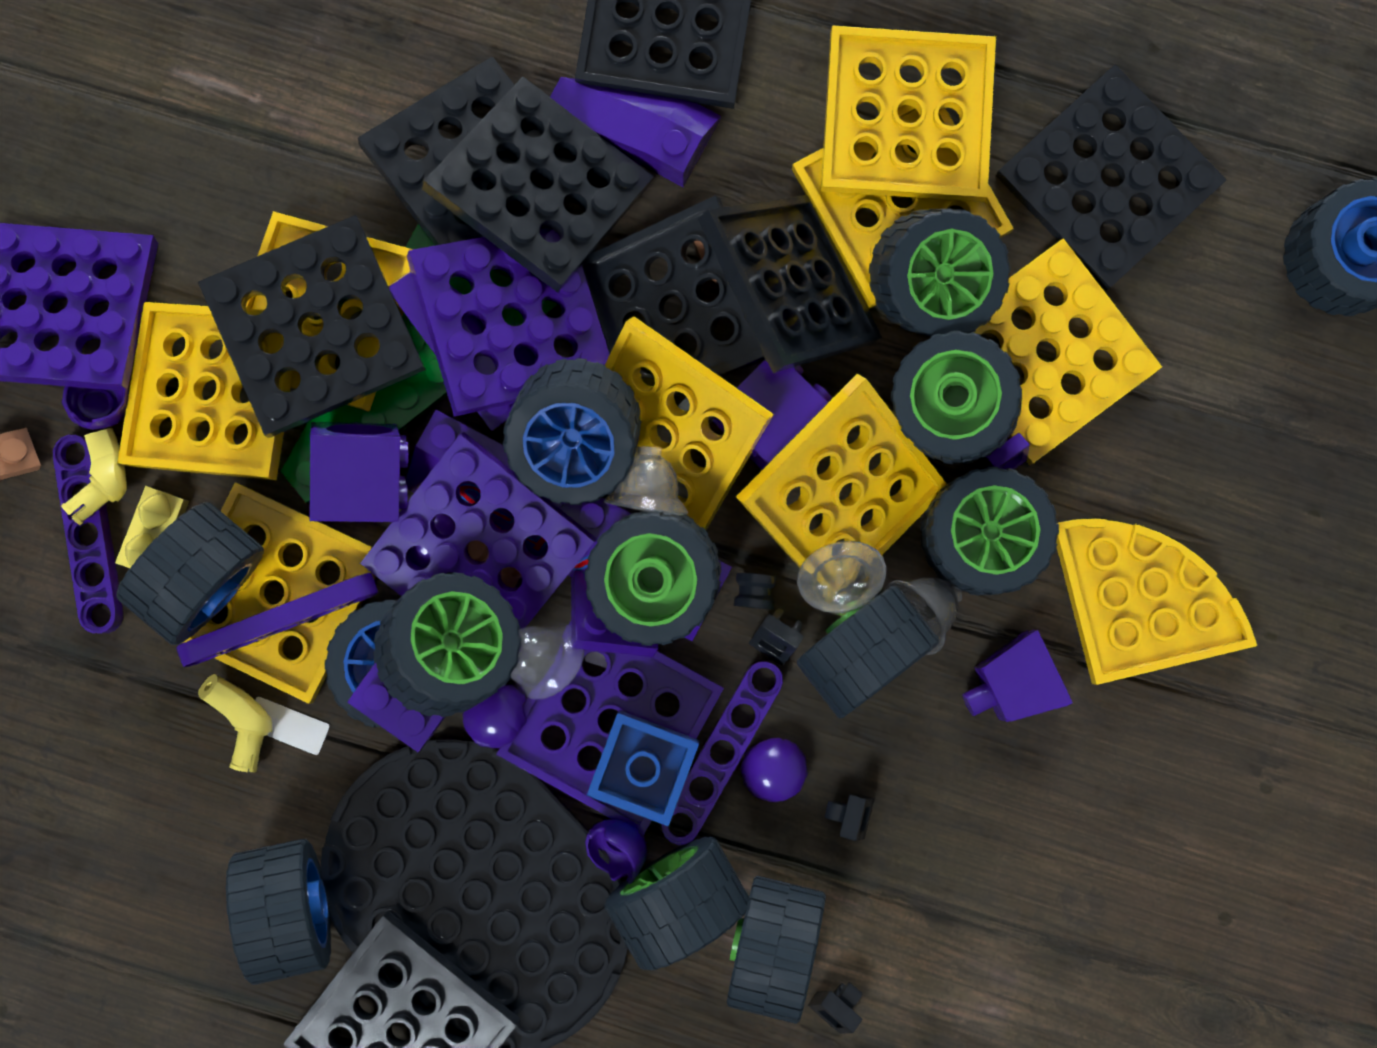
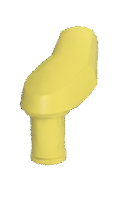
M113 428L84 435L91 459L89 471L92 475L89 478L91 482L66 503L60 505L70 515L84 504L81 509L72 515V519L79 525H82L88 517L109 500L112 503L115 501L119 502L127 491L125 466L117 463L120 446Z
M216 674L210 675L199 688L198 695L203 701L223 714L231 725L235 727L234 730L238 731L229 767L242 772H248V769L250 772H257L263 738L268 736L269 732H272L271 717L243 689Z

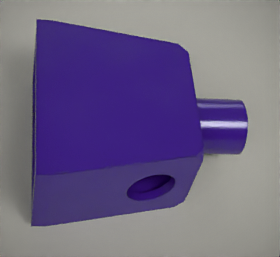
M1027 630L977 664L974 668L982 685L962 693L965 705L972 716H976L993 707L998 719L1005 722L1051 711L1073 703L1038 630Z

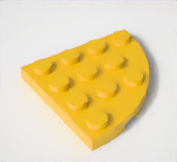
M1076 519L1057 523L1059 524V534L1056 544H1058L1057 551L1092 684L1107 683L1257 646L1251 625L1238 600L1232 598L1227 588L1217 578L1216 571L1181 543L1141 525H1131L1106 519Z

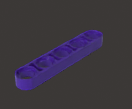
M78 435L61 437L53 448V461L60 505L72 498V492L78 484H89L91 482L89 479L92 476L89 473L91 468L89 450L85 438ZM80 443L85 450L84 459L77 465H70L66 459V451L72 444ZM106 503L88 517L82 525L77 524L72 519V515L84 505H81L70 515L61 507L79 622L90 633L113 632L123 621V606L117 599L119 581ZM93 523L97 528L98 537L93 544L85 546L79 539L80 528L84 524ZM98 563L103 567L104 578L99 585L93 587L87 583L85 572L91 564ZM101 603L107 605L111 612L109 622L103 627L96 626L91 618L93 608Z
M372 573L362 574L182 643L176 647L183 668L193 666L377 595L379 592Z
M767 661L756 662L748 668L689 770L673 815L677 813L687 814L693 822L692 830L685 836H677L670 831L668 826L662 824L664 836L671 843L685 845L693 841L698 835L781 689L783 683L782 674L774 664ZM760 668H768L775 675V684L767 692L756 690L752 684L753 673ZM739 704L750 705L755 712L753 723L746 728L737 727L731 720L732 710ZM719 740H726L734 747L733 758L725 764L715 762L710 755L711 746ZM704 776L713 783V793L705 800L695 799L689 791L690 783L697 777Z

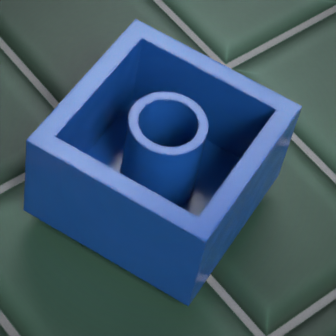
M619 710L587 796L669 826L699 746V740Z

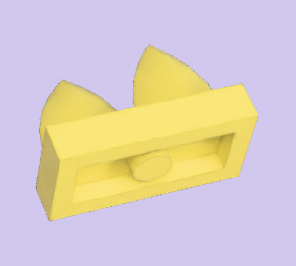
M145 486L115 563L131 568L136 559L152 541L185 513L189 501Z

